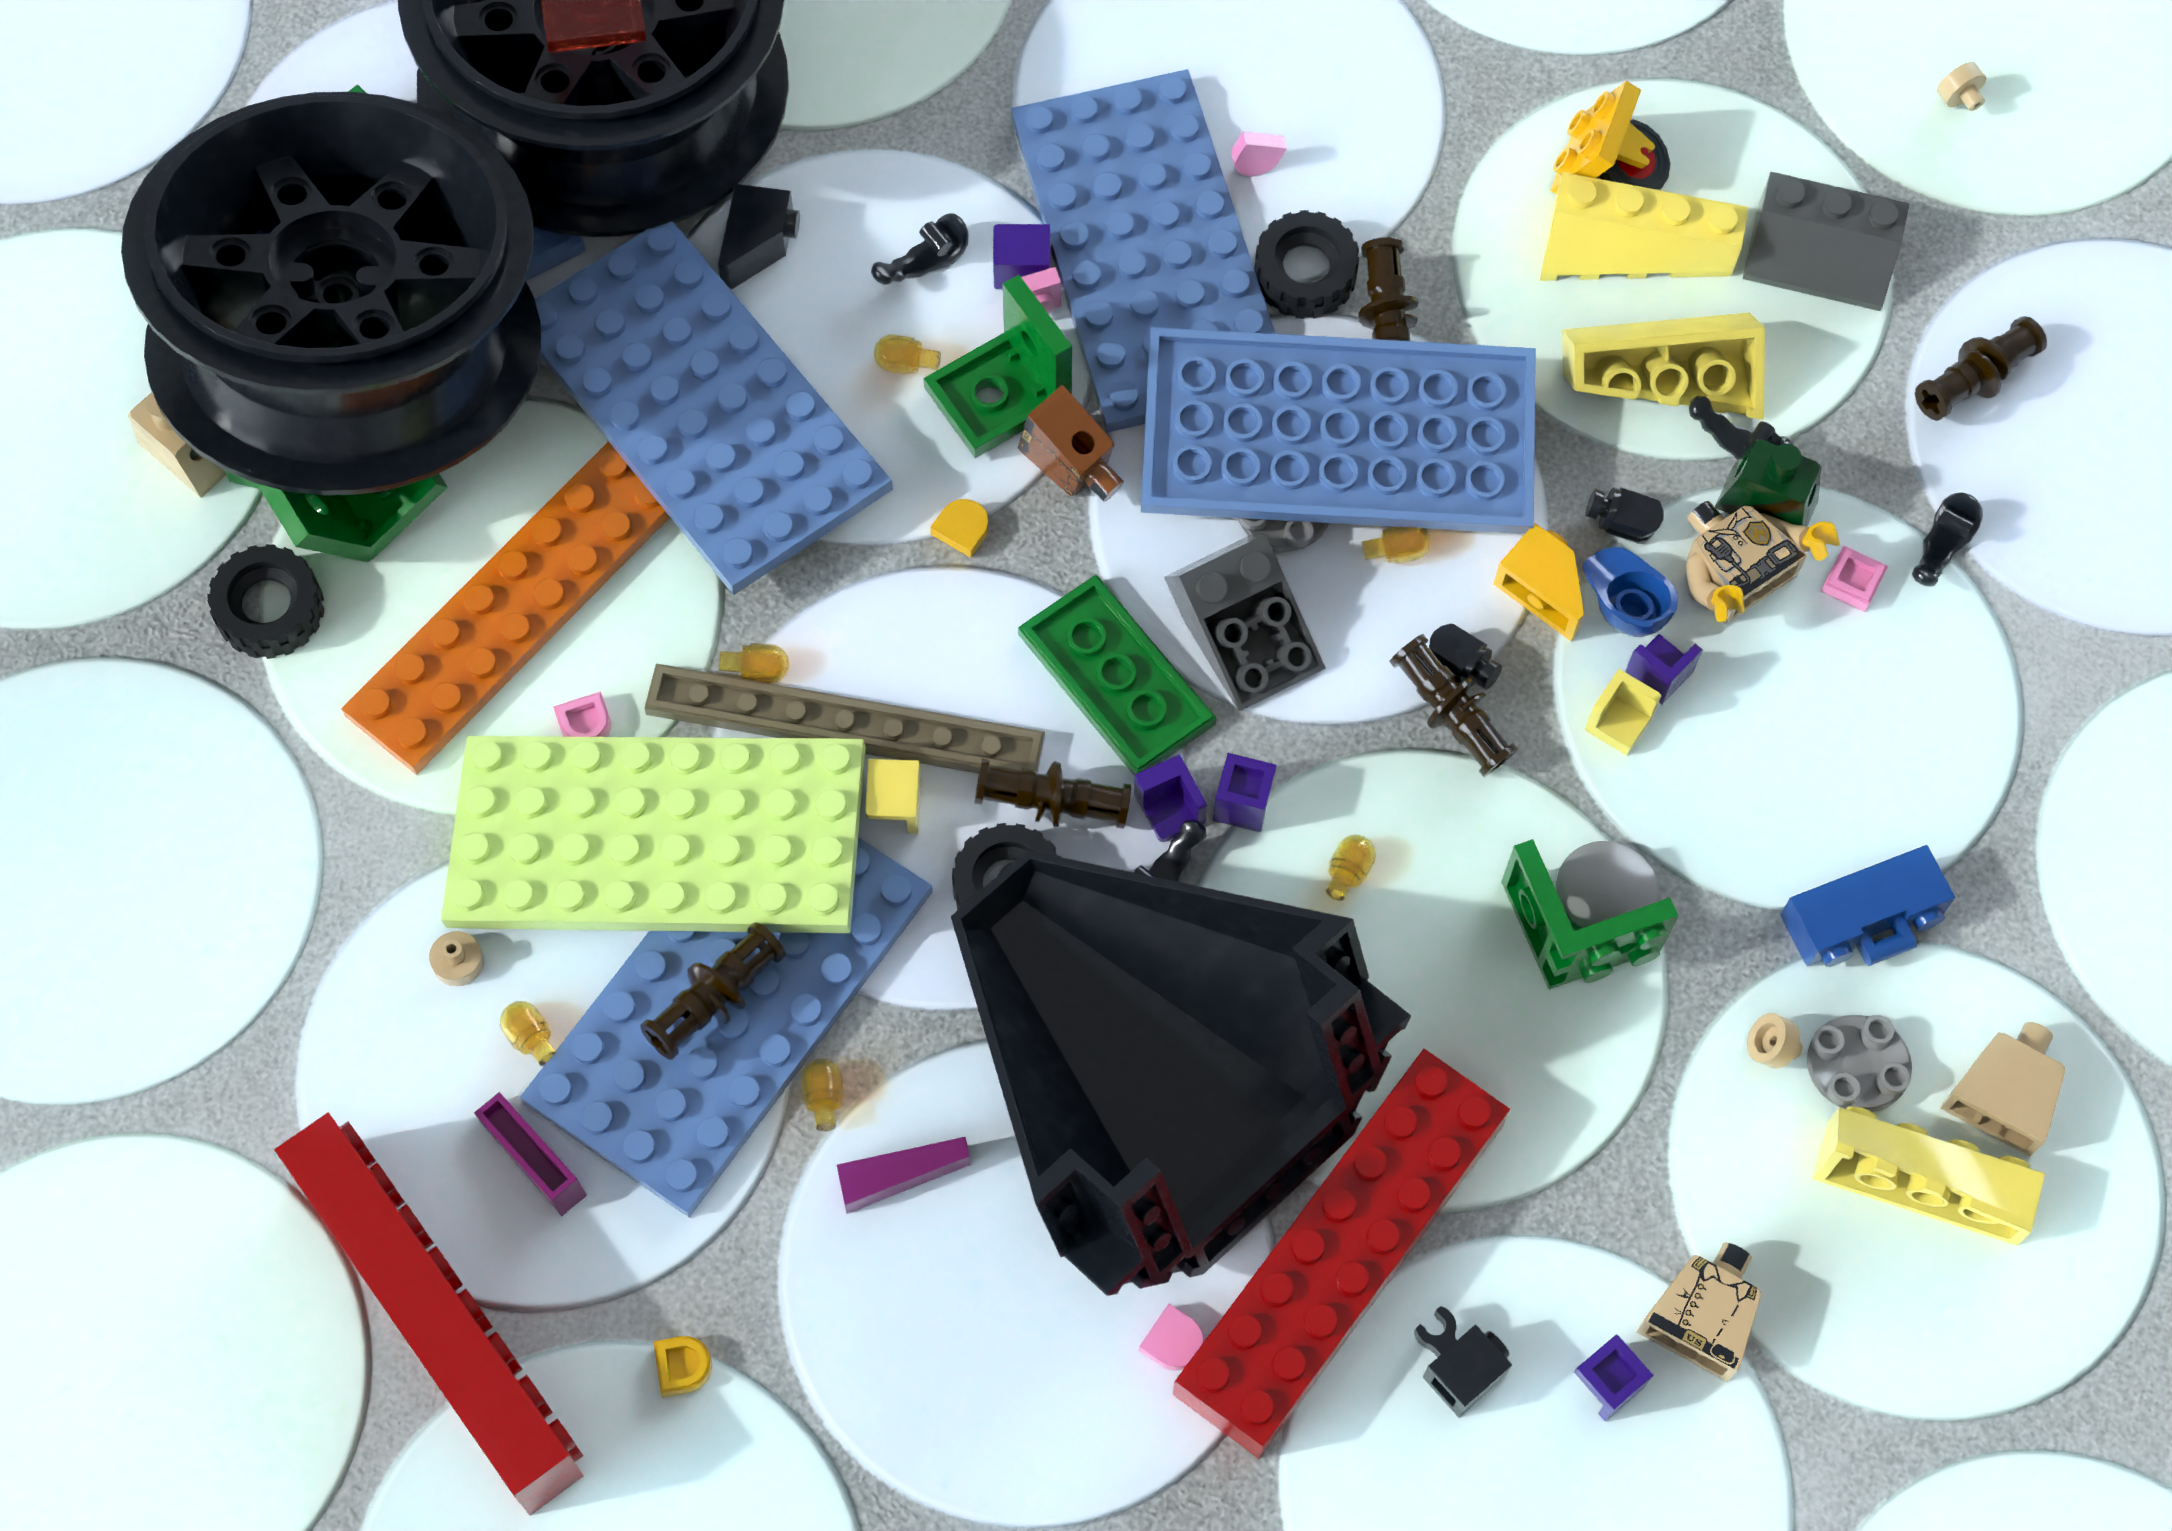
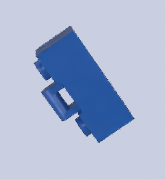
M1924 845L1789 898L1780 916L1804 963L1808 967L1822 961L1826 967L1838 965L1854 955L1852 949L1857 946L1864 962L1868 966H1872L1915 949L1917 943L1910 927L1915 926L1916 930L1921 932L1938 925L1945 919L1944 913L1956 897L1928 845ZM1892 929L1894 933L1892 936L1873 942L1871 936Z

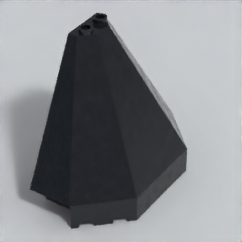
M1029 850L1013 863L1003 867L996 878L975 896L966 899L959 910L950 916L1036 1207L1060 1258L1065 1257L1106 1296L1118 1294L1120 1288L1127 1283L1133 1282L1141 1289L1168 1283L1172 1273L1182 1271L1190 1278L1203 1275L1355 1134L1362 1120V1116L1356 1112L1365 1090L1367 1092L1376 1091L1392 1057L1385 1050L1386 1046L1399 1031L1405 1030L1411 1018V1014L1368 981L1369 974L1354 920L1343 916Z

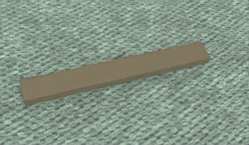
M657 663L644 707L646 715L774 738L863 739L866 747L865 754L899 760H919L921 764L978 774L982 759L990 760L989 765L1015 770L1024 768L1038 773L1045 741L1044 731Z

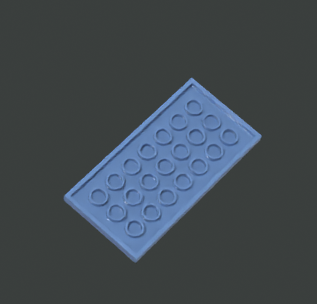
M1188 69L1011 108V120L1043 224H1050V249L1106 433L1145 424L1150 327L1275 334Z
M673 221L646 229L535 299L541 322L540 358L733 595L893 490L890 477Z
M1150 327L1141 513L1525 534L1530 528L1534 527L1536 348Z
M858 837L850 933L772 932L783 946L786 953L785 957L777 963L772 961L754 978V982L746 990L739 992L745 1001V1008L737 1009L726 1003L724 1006L730 1016V1021L724 1024L712 1016L711 1022L702 1030H697L678 1047L679 1054L673 1060L662 1056L648 1042L640 1029V1025L646 1019L653 1021L673 1003V998L682 990L691 987L687 971L693 963H702L712 968L716 960L725 951L732 950L748 935V932L649 931L520 1096L522 1103L690 1218L933 893L932 885ZM756 948L743 962L745 964L748 963L760 952L759 948ZM679 1018L665 1032L670 1034L684 1021V1018Z

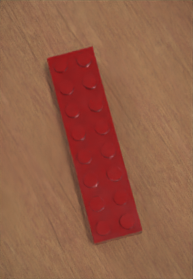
M1423 1048L1176 1378L1172 1395L1260 1459L1502 1129L1510 1108Z
M327 1112L276 1147L274 1151L508 1489L526 1512L532 1515L584 1477L575 1463L584 1455L558 1418L549 1425L545 1421V1418L551 1415L553 1411L528 1375L517 1381L515 1375L523 1369L497 1331L486 1337L485 1333L492 1329L493 1326L467 1289L456 1294L455 1291L462 1287L463 1283L437 1246L428 1252L426 1251L434 1242L409 1206L405 1204L397 1210L399 1206L405 1203L404 1199L379 1163L376 1162L350 1122L347 1121L339 1127L331 1114Z

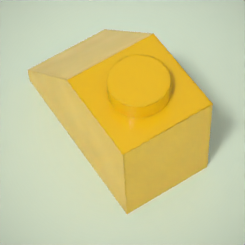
M1534 523V527L1530 528L1500 561L1493 585L1572 641L1578 633L1584 616L1575 554L1569 548L1564 538L1558 533L1551 530L1546 531Z

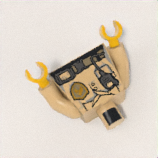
M1705 501L1697 506L1687 517V521L1699 533V536L1693 541L1687 556L1686 575L1689 596L1694 601L1714 611L1718 622L1727 624L1797 577L1807 557L1805 552L1811 550L1814 559L1824 560L1828 556L1825 544L1840 545L1835 525L1826 521L1815 523L1810 527L1792 524L1765 513H1759L1751 506H1743L1724 518L1710 501Z

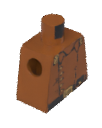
M1063 385L1028 414L1018 450L1068 495L1075 496L1087 485L1105 502L1124 484V480L1108 465L1115 446L1112 439Z

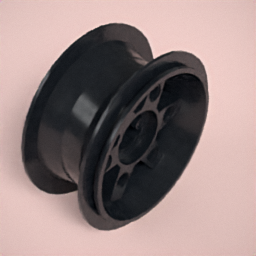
M398 0V12L404 39L418 67L417 103L457 120L474 130L497 149L515 171L527 194L533 218V227L558 234L586 237L626 236L641 233L646 229L655 228L671 221L678 223L687 220L717 204L734 191L735 184H742L756 170L774 144L785 117L789 93L788 63L779 33L785 0Z
M313 92L283 96L248 105L211 121L164 154L145 176L131 200L123 225L121 256L126 284L137 309L148 323L145 334L144 359L149 387L160 412L175 433L199 455L229 473L256 484L288 492L315 495L365 494L395 489L428 479L458 465L485 447L497 436L523 405L536 378L541 356V322L535 298L526 282L534 251L533 218L527 194L515 171L496 148L474 130L446 114L418 103L385 95L359 92Z

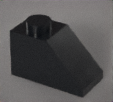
M735 184L718 261L720 278L730 290L786 256L789 238H797L800 226V211L793 210L791 191Z

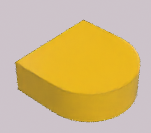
M955 500L942 510L930 526V533L935 538L972 558L987 537L988 516L985 509L973 500Z
M679 1336L653 1341L660 1393L663 1398L691 1393L706 1384L712 1373V1358L707 1347L700 1340L690 1336Z

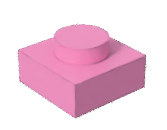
M1055 267L1021 277L1048 314L1055 308L1061 307V280Z

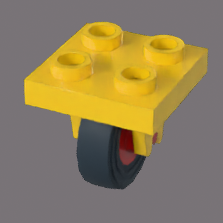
M1626 80L1610 93L1608 91L1603 92L1586 111L1581 109L1575 114L1567 128V134L1570 135L1568 144L1558 155L1553 166L1556 176L1550 189L1551 192L1557 194L1562 172L1655 190L1662 189L1669 178L1671 164L1667 147L1659 134L1651 127L1631 119L1641 89Z

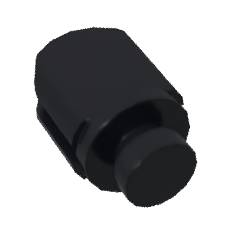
M1613 487L1607 498L1604 491L1594 489L1585 512V516L1596 519L1598 515L1600 516L1599 529L1605 530V533L1637 544L1646 543L1659 529L1664 519V511L1659 500L1622 487L1620 489Z
M1451 623L1440 626L1430 637L1429 649L1444 667L1447 666L1458 684L1472 676L1474 681L1471 686L1477 682V685L1488 690L1496 682L1501 673L1502 665L1495 660H1491L1492 650L1487 647L1486 643Z

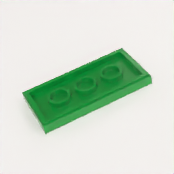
M1097 574L1018 627L1019 637L1134 776L1163 762L1216 725V716Z

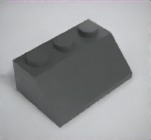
M1770 171L1759 202L1742 279L1881 311L1901 247L1910 203Z

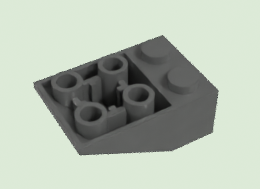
M1266 534L1249 535L1164 577L1186 626L1238 711L1326 669Z

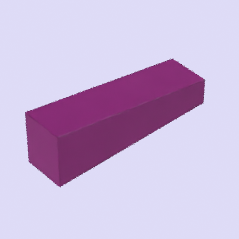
M500 1092L474 1112L478 1121L561 1216L587 1196L574 1174Z
M966 1137L837 1164L836 1166L846 1214L971 1164Z

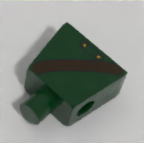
M1762 439L1755 440L1733 465L1715 508L1731 515L1743 506H1751L1759 513H1765L1786 522L1807 527L1819 501L1822 466L1818 462L1802 456L1800 450L1792 444L1785 443L1777 446Z

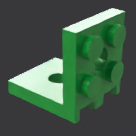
M1019 274L1002 283L1004 333L923 378L925 390L974 458L979 457L1022 432L1028 414L1061 385L1072 394V345ZM987 387L996 388L1003 394L1001 399L994 403H984L976 395L980 390Z
M439 473L428 479L389 489L384 493L377 491L356 495L296 493L257 484L295 547L363 562L373 560L448 488Z
M1533 839L1514 845L1501 881L1549 990L1581 978L1584 979L1585 983L1598 981L1611 974L1613 967L1630 962L1632 966H1640L1656 959L1660 955V951L1669 938V934L1678 918V913L1669 897L1574 931Z

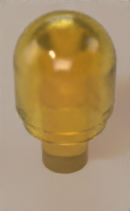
M888 334L877 341L874 347V359L877 365L885 371L909 375L910 373L916 374L919 367L938 370L941 362V352L923 349L922 342L915 340L914 337Z
M1388 526V529L1382 530L1381 538L1362 541L1363 555L1365 560L1386 556L1388 563L1395 562V564L1419 560L1429 551L1431 537L1426 528Z
M750 643V645H743L742 652L720 651L719 671L741 672V678L748 679V681L776 683L782 680L789 670V658L786 652L777 645Z
M1355 834L1345 837L1338 844L1329 861L1330 867L1328 872L1332 879L1326 889V893L1331 898L1343 901L1350 887H1359L1366 880L1376 859L1375 847L1368 838Z
M515 1001L504 1008L499 1022L505 1037L515 1050L520 1051L524 1055L532 1054L538 1064L544 1066L550 1057L557 1053L548 1042L551 1037V1031L547 1021L533 1004L526 1001Z
M816 1059L808 1063L802 1071V1100L806 1104V1109L814 1113L816 1130L831 1131L837 1127L835 1110L842 1106V1100L844 1099L842 1073L834 1062L828 1059Z

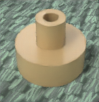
M1968 62L1950 72L1938 85L1937 93L1948 107H1956L1964 103L1969 111H1975L1985 102V98L1979 91L1986 83L1987 78L1975 62Z
M452 931L445 933L433 943L430 949V965L437 978L447 985L463 986L469 984L482 971L484 957L481 948L474 937L465 932Z
M1768 1013L1757 1019L1750 1029L1747 1039V1050L1750 1057L1760 1064L1773 1069H1779L1786 1066L1791 1060L1797 1059L1802 1053L1803 1045L1800 1041V1032L1798 1026L1792 1020L1775 1013Z

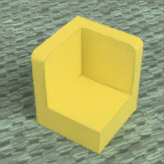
M1618 669L1593 706L1585 731L1627 756L1651 721L1661 694Z
M868 759L865 810L868 819L906 820L908 834H918L921 787L919 760Z

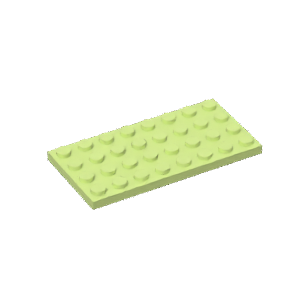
M467 736L441 921L445 928L708 932H748V927L757 922L771 932L850 933L866 751L864 740L838 738Z

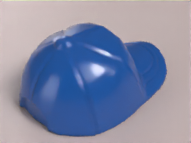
M1620 547L1606 548L1591 555L1583 562L1582 570L1598 597L1600 612L1606 622L1617 631L1633 637L1649 636L1660 631L1675 614L1678 606V594L1675 587L1664 575L1633 552Z

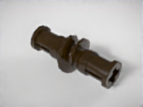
M1391 237L1372 239L1361 246L1362 256L1367 258L1369 277L1367 292L1371 302L1360 309L1358 318L1364 327L1373 330L1372 339L1411 341L1409 329L1415 327L1418 318L1411 314H1406L1405 311L1418 307V299L1414 296L1404 295L1406 290L1405 279L1402 276L1400 254L1404 251V243L1402 240Z
M2022 316L2015 319L2010 325V330L2001 336H1995L1990 340L1983 337H1975L1964 342L1959 349L1958 362L1949 366L1944 371V374L1935 380H1924L1915 388V399L1920 410L1930 419L1939 421L1951 413L1952 407L1974 394L1988 399L1996 396L2000 392L2001 381L2008 377L2011 369L2016 367L2026 357H2033L2046 349L2047 338L2043 328L2031 317Z
M1421 634L1402 647L1389 662L1394 668L1399 666L1417 687L1416 691L1422 699L1430 703L1434 708L1427 721V725L1434 729L1447 724L1460 745L1463 744L1481 765L1482 768L1479 772L1483 777H1486L1509 760L1518 751V748L1514 743L1508 745L1490 723L1491 719L1487 714L1476 706L1486 694L1481 692L1470 697L1466 694L1474 681L1473 677L1470 676L1458 684L1447 666L1444 667L1427 647L1428 639L1424 634Z
M981 760L974 800L975 804L982 805L983 800L1015 805V808L1028 810L1034 808L1037 809L1035 822H1040L1044 813L1050 811L1053 827H1059L1062 813L1077 819L1084 820L1086 817L1115 822L1116 828L1120 829L1125 827L1131 797V784L1124 783L1122 788L1091 783V780L1077 778L1073 780L1063 778L1061 763L1056 761L1051 764L1046 775L1030 769L1021 768V770L992 766L989 765L990 760Z
M757 922L751 924L747 930L748 935L732 950L725 951L716 960L712 968L702 963H693L687 971L691 987L682 990L673 998V1003L653 1021L646 1019L640 1025L645 1038L662 1056L673 1060L679 1054L678 1047L697 1030H702L711 1022L712 1016L724 1024L728 1023L730 1016L724 1006L726 1003L737 1009L745 1008V1001L739 992L746 990L754 982V978L772 961L780 962L786 955L779 940L765 926ZM756 948H759L760 952L745 964L743 960ZM683 1017L684 1021L670 1034L665 1032L679 1018Z

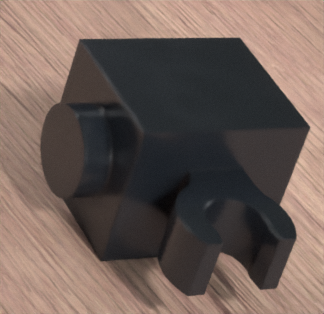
M1440 1306L1436 1309L1434 1316L1442 1323L1444 1332L1440 1335H1432L1427 1332L1423 1325L1419 1324L1414 1330V1336L1421 1346L1429 1349L1437 1357L1428 1365L1422 1378L1460 1418L1506 1377L1512 1364L1507 1359L1510 1353L1504 1343L1491 1331H1487L1484 1334L1476 1324L1456 1340V1320L1448 1309Z

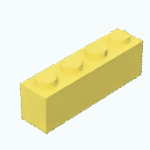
M1562 172L1554 201L1540 281L1557 280V276L1579 275V280L1599 279V276L1604 274H1627V279L1645 278L1646 274L1669 273L1671 278L1732 276L1743 244L1748 207Z
M1750 312L1562 329L1563 376L1575 391L1631 400L1640 398L1677 407L1678 405L1689 406L1691 400L1700 395L1706 396L1711 401L1712 408L1716 413L1744 414L1749 418L1764 420L1765 327Z
M1839 1107L1828 1121L1813 1180L2014 1245H2018L2032 1232L2045 1173L2030 1169L2031 1166L2028 1162L2011 1156L1996 1158L1980 1153L1976 1145L1963 1140H1949L1946 1142L1927 1136L1928 1132L1917 1125L1899 1123L1896 1126L1877 1120L1876 1114L1860 1107H1847L1846 1109Z

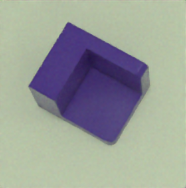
M1050 224L994 225L993 279L995 289H1003L1002 283L1018 274L1023 277L1050 269Z
M1658 634L1646 647L1640 644L1632 652L1625 672L1661 694L1659 703L1662 705L1693 674L1703 649L1695 643L1683 654L1662 635Z
M1227 753L1215 797L1213 821L1261 832L1277 765Z
M1180 754L1135 774L1134 796L1160 842H1166L1179 836L1180 827L1184 821L1195 819L1205 824L1207 803Z
M1618 1334L1613 1336L1574 1371L1577 1377L1603 1405L1598 1414L1604 1421H1607L1641 1392L1654 1376Z

